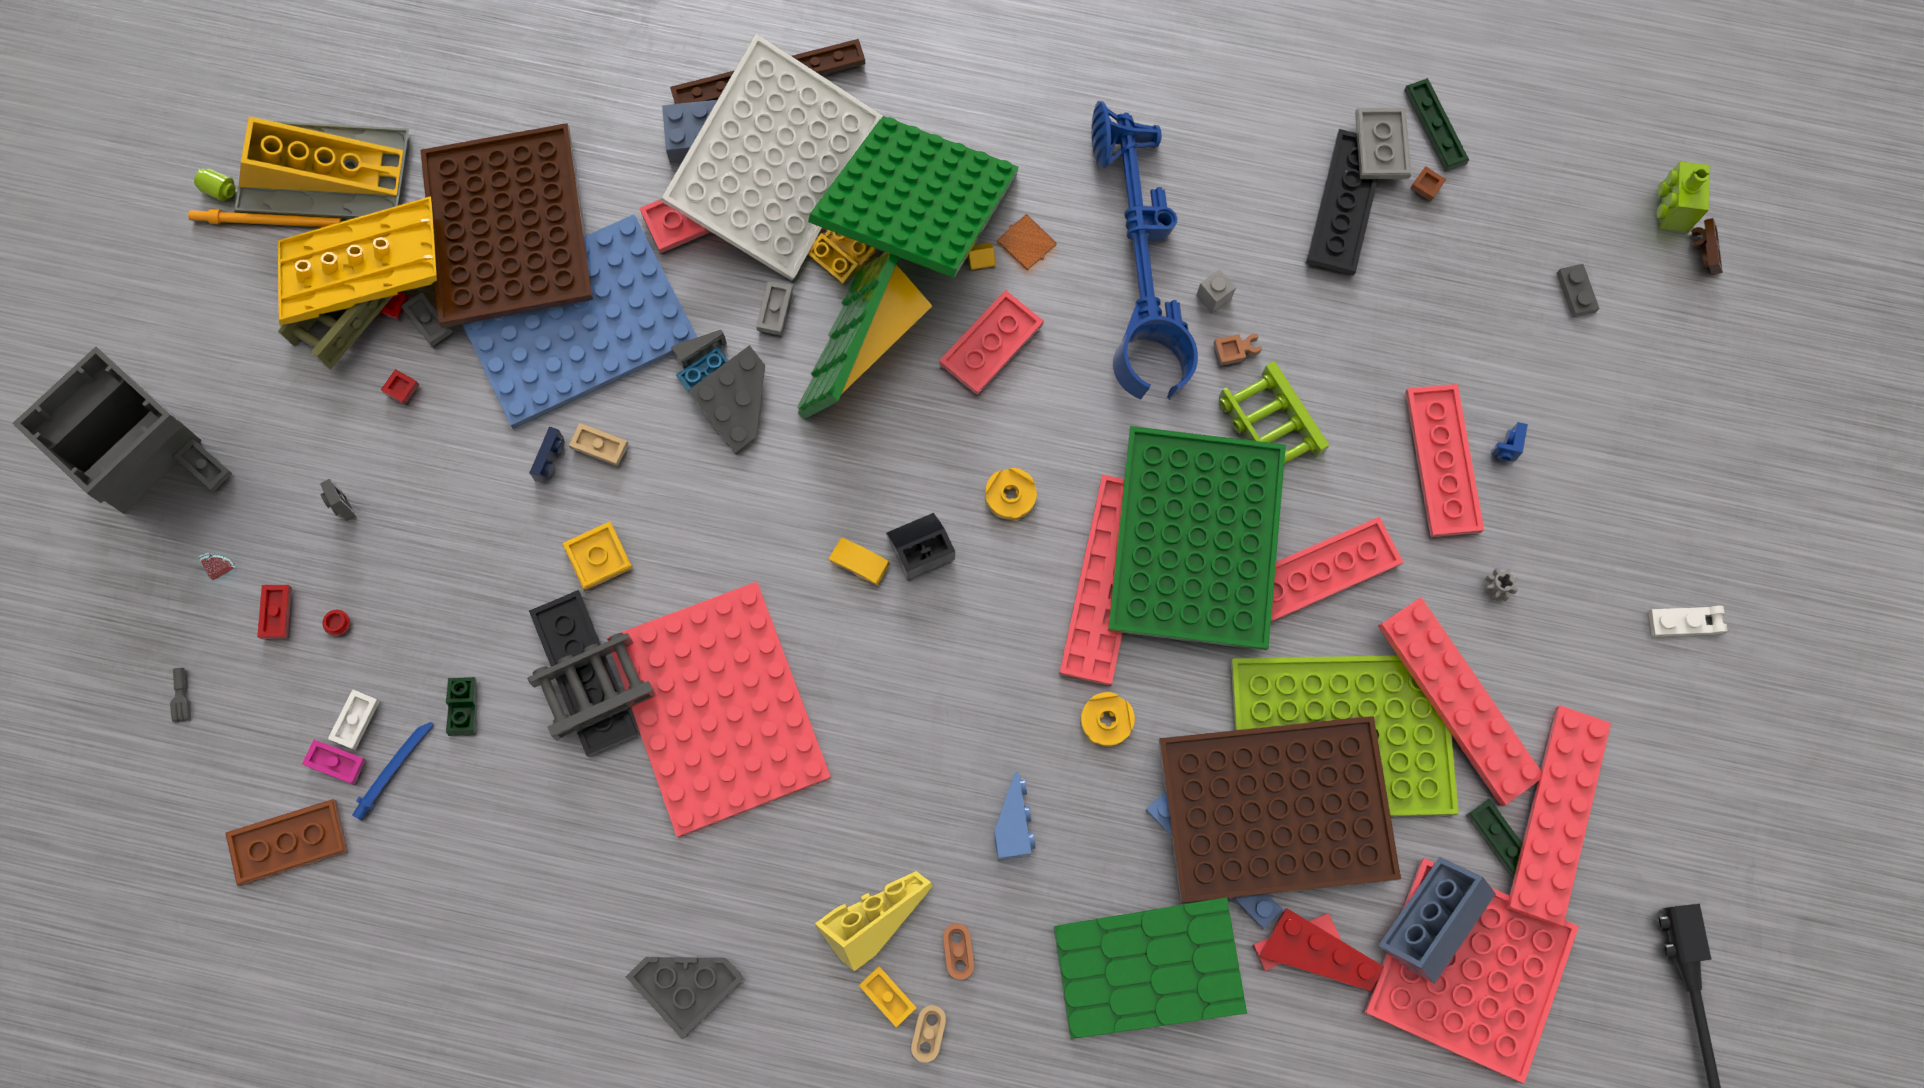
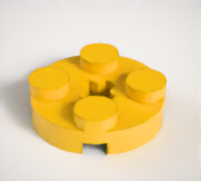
M1009 468V470H999L989 478L986 484L985 502L991 512L1002 519L1020 520L1033 509L1036 503L1037 491L1034 481L1027 472L1021 469ZM1014 488L1016 490L1015 495L1018 497L1007 499L1004 491H1010Z
M1103 692L1094 695L1085 704L1081 713L1080 723L1084 734L1091 743L1103 747H1113L1121 744L1129 737L1134 727L1135 715L1131 705L1119 697V695L1112 692ZM1104 713H1108L1110 717L1115 718V721L1111 722L1109 727L1100 721L1104 717Z

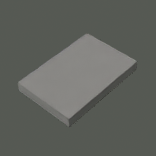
M1357 108L1355 120L1360 179H1409L1412 174L1406 108Z

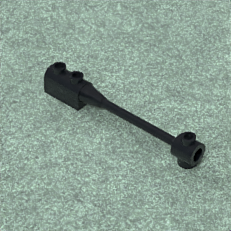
M1700 903L1663 908L1664 914L1658 915V922L1661 931H1668L1670 942H1664L1665 955L1667 959L1674 960V964L1677 965L1687 992L1689 991L1708 1086L1709 1088H1721L1701 995L1700 961L1712 959Z

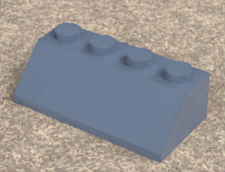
M1439 857L1378 946L1410 971L1435 984L1496 893L1484 877Z

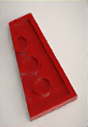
M1285 908L1258 956L1366 991H1372L1384 968L1383 965L1288 908Z

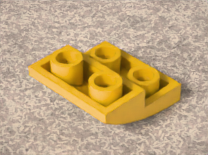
M828 230L825 234L821 233L808 255L841 283L845 284L878 249Z

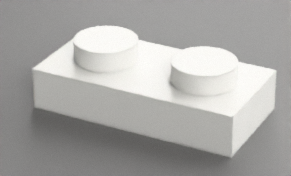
M352 689L328 739L356 750L380 701Z

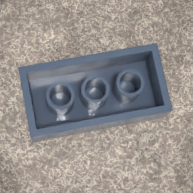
M717 100L662 105L665 145L670 164L682 163Z

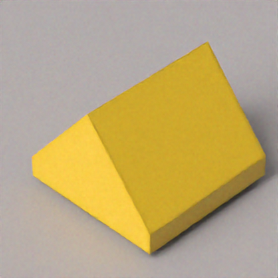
M991 242L973 246L968 255L971 270L996 266L994 247Z

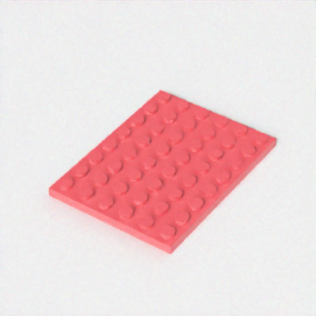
M757 582L620 632L623 634L628 633L633 640V644L627 646L626 649L640 681L643 680L644 683L649 681L657 695L631 708L678 838L831 779ZM613 652L612 655L624 689L627 691L629 690L630 683L617 653Z

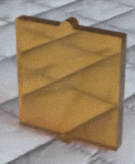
M1027 214L1014 225L1011 224L1009 229L997 239V242L1026 270H1029L1039 260H1044L1045 255L1057 244Z

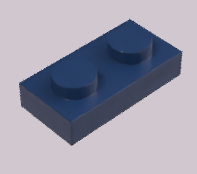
M549 426L529 472L536 482L544 484L547 477H551L555 467L553 462L556 455L560 454L564 448V437L559 429Z

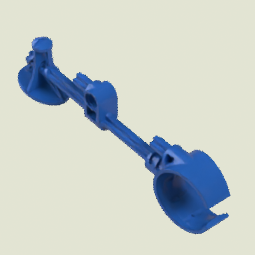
M1097 101L1091 123L1092 147L1096 162L1100 168H1106L1119 156H1122L1129 207L1125 211L1124 216L1127 220V237L1133 240L1140 299L1135 303L1123 340L1114 354L1113 370L1117 381L1124 390L1141 400L1151 384L1142 380L1131 367L1128 358V344L1132 341L1146 339L1157 341L1167 346L1179 359L1183 372L1182 380L1171 387L1167 397L1170 400L1180 393L1193 376L1198 363V351L1194 338L1188 330V324L1182 321L1180 302H1177V300L1166 302V317L1161 316L1162 309L1159 307L1161 300L1155 297L1148 241H1163L1167 239L1176 226L1178 218L1176 213L1167 207L1166 194L1162 187L1151 189L1152 206H1143L1136 149L1158 147L1162 139L1161 128L1159 125L1150 126L1134 123L1132 115H1129V113L1116 115L1107 108L1104 101ZM1109 116L1114 118L1117 121V123L1112 122ZM1115 144H1121V150L1112 156Z

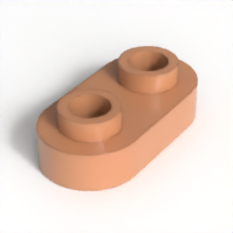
M954 923L949 925L943 933L946 968L948 974L953 979L965 980L971 976L974 970L971 936L966 926ZM954 933H959L962 936L960 943H954L951 940V936ZM963 961L966 965L965 970L957 971L955 963Z

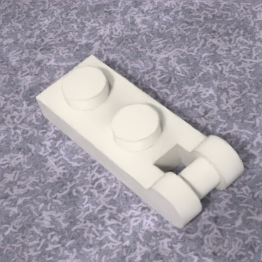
M1724 606L1651 609L1648 611L1652 637L1719 635L1728 633L1727 624H1724L1723 615H1725ZM1705 617H1711L1713 625H1706Z

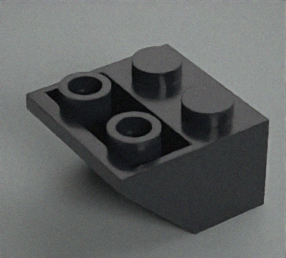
M934 513L886 532L907 580L955 560V549L945 528Z

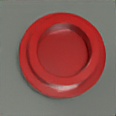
M332 610L323 618V629L332 636L343 635L350 627V618L342 610Z

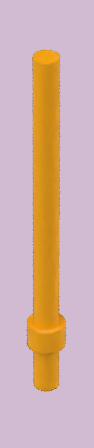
M209 209V211L190 210L188 213L189 220L208 221L210 224L220 225L223 222L326 227L343 222L342 218L222 212L221 209Z

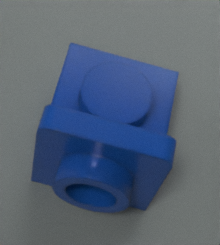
M1517 422L1511 430L1508 429L1504 443L1498 442L1492 449L1491 455L1497 456L1501 461H1516L1523 453L1528 424Z

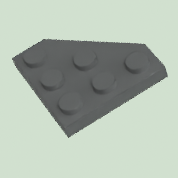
M750 345L688 390L689 395L734 453H737L757 437L765 364Z
M645 957L625 976L681 1039H684L745 980L727 958Z

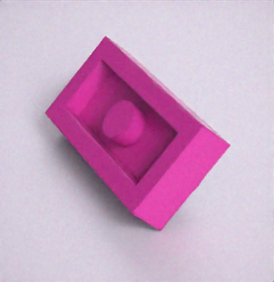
M313 739L302 765L355 785L366 759Z

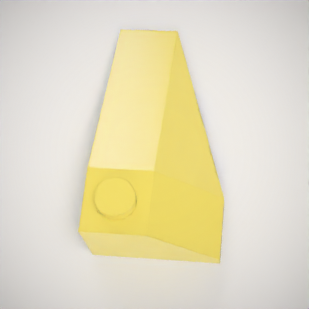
M915 871L887 884L884 891L876 895L870 896L867 893L861 896L862 901L847 907L846 904L835 908L817 921L815 926L838 958L853 971H856L878 954L933 885Z

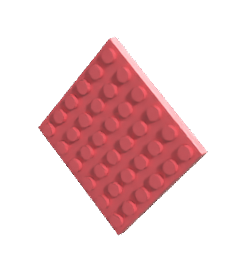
M1425 858L1421 859L1403 909L1434 866V862ZM1493 889L1496 895L1435 984L1413 973L1386 953L1382 963L1384 968L1372 989L1364 1013L1524 1084L1579 926L1565 920L1564 926L1557 927L1506 909L1509 895Z

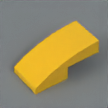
M842 537L829 557V561L832 564L849 570L857 577L875 585L879 584L890 565V562L883 557Z

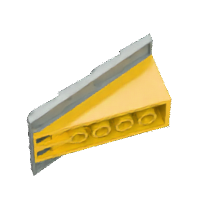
M249 116L234 213L327 217L350 220L398 206L409 128L282 122Z

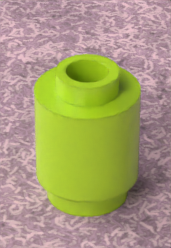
M202 168L195 175L194 185L198 187L199 191L209 196L225 201L235 193L234 180L210 168Z

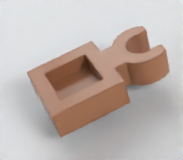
M1240 334L1215 339L1214 347L1220 366L1245 361V353L1251 356L1260 354L1262 347L1254 348L1250 345L1251 342L1257 341L1258 334H1251L1246 340L1242 341Z

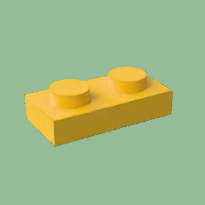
M880 966L858 985L896 1028L917 1009Z

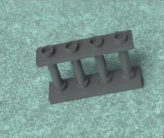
M628 633L614 634L608 638V642L599 646L598 644L590 645L583 649V653L574 657L573 655L565 656L558 660V664L550 668L547 666L538 668L533 671L532 676L527 678L534 688L541 685L554 716V724L547 727L551 737L556 741L657 696L649 681L645 683L643 680L640 681L626 649L627 646L633 644V640ZM613 652L617 653L630 683L629 690L620 694L615 692L601 660L602 657ZM589 663L592 664L605 694L604 701L596 705L589 702L576 669ZM566 674L580 706L579 712L570 717L564 714L551 683V680Z

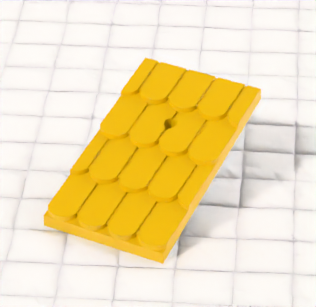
M431 196L278 240L280 326L317 318L319 314L351 308L358 303L398 295V292L428 286L437 281Z

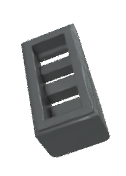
M718 330L676 344L671 347V350L681 367L685 369L715 348L723 347L727 342L722 330Z

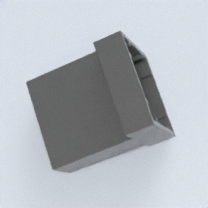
M94 347L12 423L84 492L100 503L103 501L107 502L123 514L178 463L173 456L191 438L198 443L201 441L174 414L97 347Z

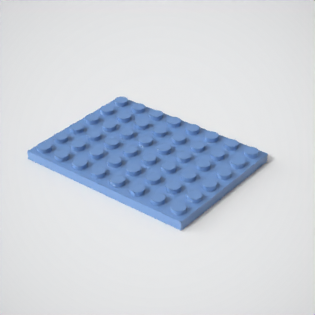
M634 214L585 236L593 300L462 324L513 429L673 355L672 346L697 338Z

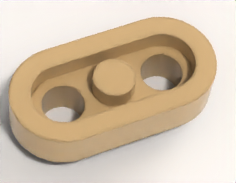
M926 1006L918 1016L911 1051L915 1059L923 1063L933 1061L939 1053L946 1024V1015L938 1006ZM931 1014L935 1015L938 1019L937 1023L933 1026L929 1025L926 1021L927 1017ZM924 1042L929 1043L931 1046V1050L927 1054H923L920 1051V1045Z

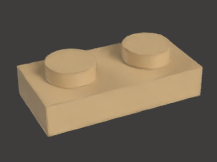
M579 423L569 444V447L575 451L617 467L628 446L627 440Z

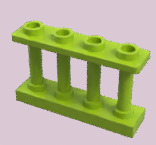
M1275 361L1265 366L1261 380L1234 395L1231 394L1227 387L1222 389L1219 396V404L1225 413L1228 412L1232 417V424L1237 433H1242L1246 440L1271 443L1293 430L1299 431L1303 437V442L1285 452L1284 464L1307 451L1312 452L1317 458L1328 449L1329 443ZM1266 388L1272 389L1276 400L1247 416L1238 405V403ZM1279 409L1285 410L1290 417L1289 421L1259 437L1252 424Z

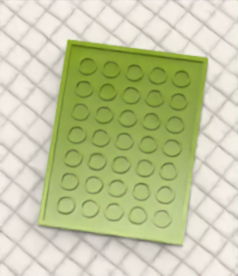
M1398 655L1231 659L1235 730L1374 716L1391 817L1450 816L1459 814L1452 735Z

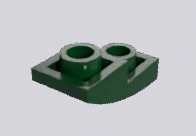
M448 678L446 733L448 736L475 735L477 719L476 678Z

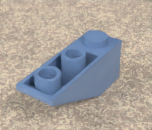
M1019 772L1014 773L994 831L998 861L1031 856V849H1035L1033 832L1028 833L1027 822H1031L1029 805L1024 806L1023 795H1027L1025 778L1020 779Z

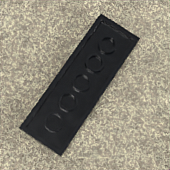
M1342 129L1338 130L1306 259L1307 264L1353 276L1357 270L1378 179H1360L1357 133Z
M579 590L529 610L551 667L558 664V660L565 656L573 655L574 657L583 653V649L590 645H601ZM606 656L602 657L601 660L614 690L620 694L621 691ZM589 663L576 669L589 702L594 705L603 702L605 694L592 664ZM564 674L556 678L569 714L572 716L579 712L580 706L568 678ZM628 709L577 732L587 757L639 736Z

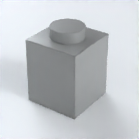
M1219 269L1200 283L1196 296L1211 313H1214L1232 299L1236 287Z

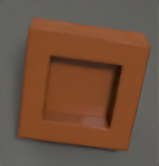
M1425 166L1410 189L1427 200L1432 201L1446 179Z

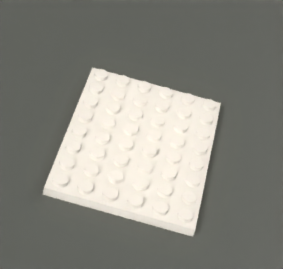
M756 34L660 201L792 281L822 228L808 222L811 211L883 115Z

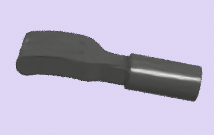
M174 668L175 697L170 702L172 722L190 720L189 700L185 697L184 691L185 668Z

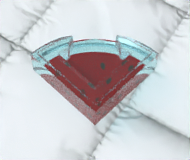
M206 553L198 556L209 578L212 580L237 567L232 560L220 554Z

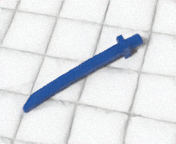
M432 722L418 727L375 780L363 798L358 797L356 802L359 805L352 814L353 817L362 821L369 809L374 810L375 806L373 803L406 758L434 726Z

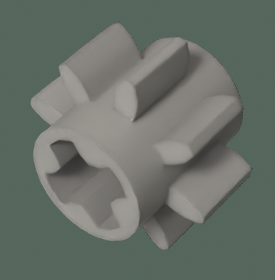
M1496 568L1493 571V575L1485 577L1489 584L1484 591H1489L1493 595L1492 600L1502 597L1504 601H1507L1510 598V594H1515L1518 591L1514 587L1518 577H1513L1510 573L1511 569L1501 572L1499 568Z

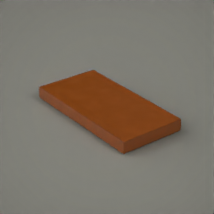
M334 799L225 833L237 886L250 884L348 853L337 802Z

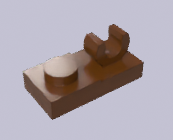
M1713 218L1704 220L1705 229L1696 227L1691 230L1693 236H1703L1701 240L1694 241L1693 245L1697 249L1706 246L1707 252L1702 253L1704 267H1709L1712 275L1723 273L1717 226Z

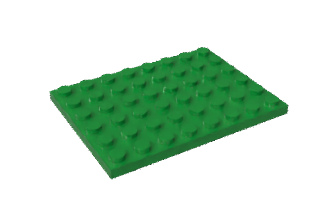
M883 116L811 211L808 222L955 278L1016 177L1019 167L1007 160L994 158L985 152L970 149L961 143L946 140L940 135L930 134L916 126H909L898 122L894 118Z
M1130 426L1108 631L1250 649H1269L1286 451L1285 444Z

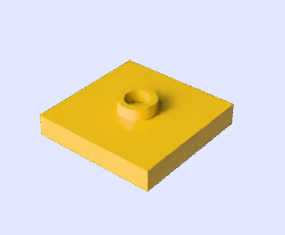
M611 521L562 543L584 591L633 569Z

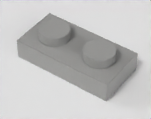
M772 281L767 282L756 325L757 331L782 336L793 286Z

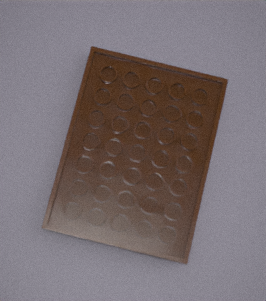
M568 123L420 150L425 198L431 196L437 273V281H434L438 323L441 328L593 300Z
M1374 716L1159 738L1181 904L1226 897L1229 899L1401 879Z

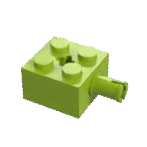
M1679 161L1674 169L1669 171L1665 180L1660 182L1658 196L1661 197L1657 210L1660 228L1689 232L1709 211L1710 165Z

